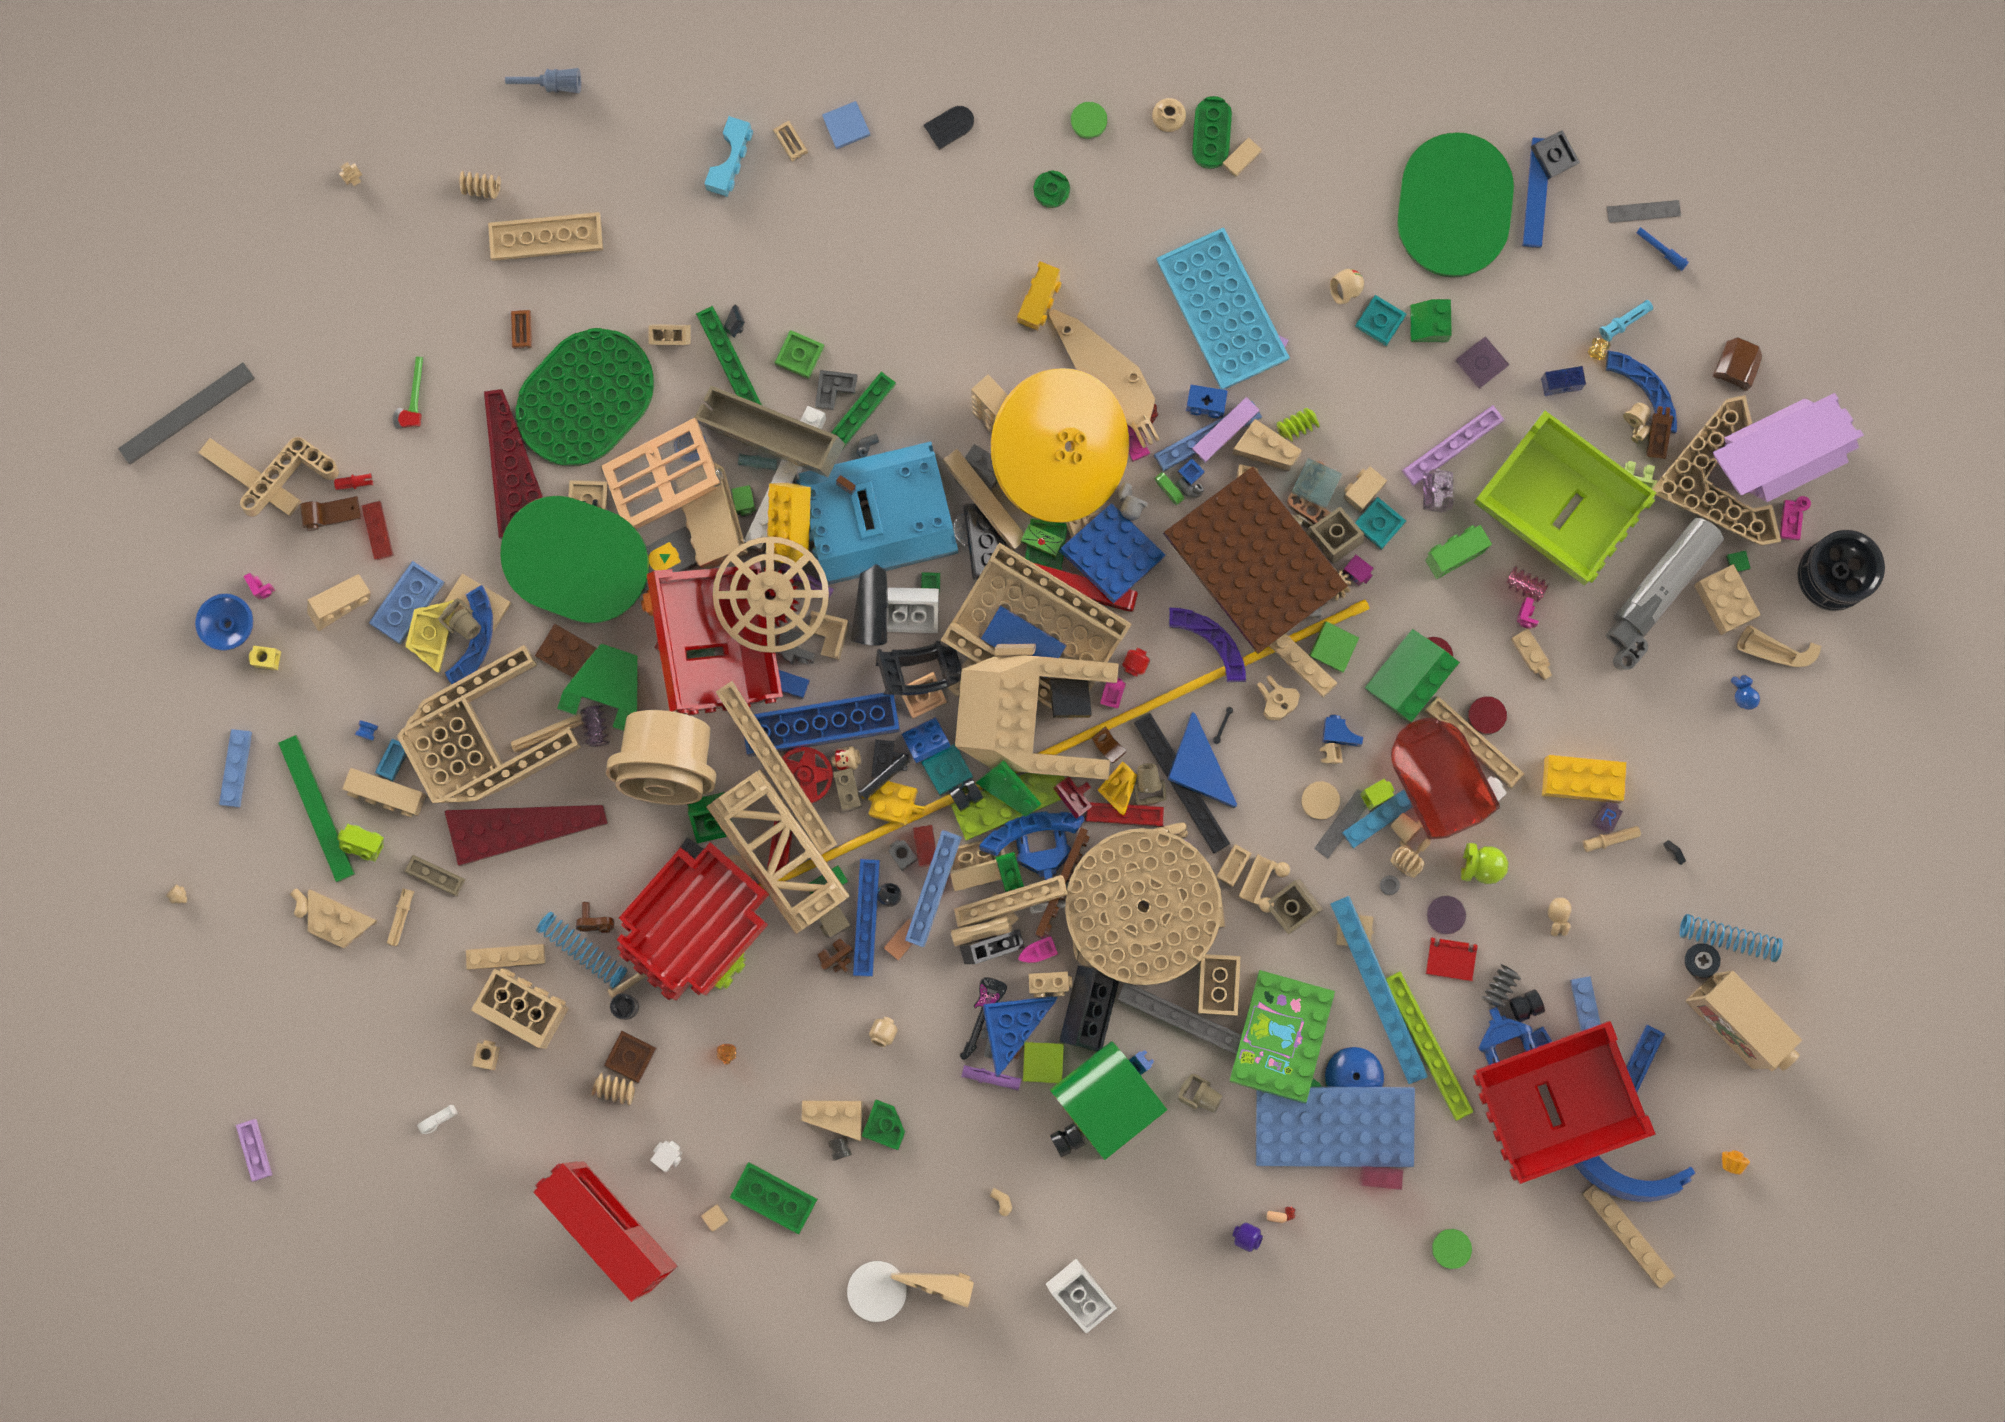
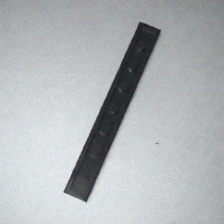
M1149 713L1135 721L1134 725L1168 779L1176 754L1153 716ZM1168 780L1212 853L1215 854L1230 845L1200 793Z

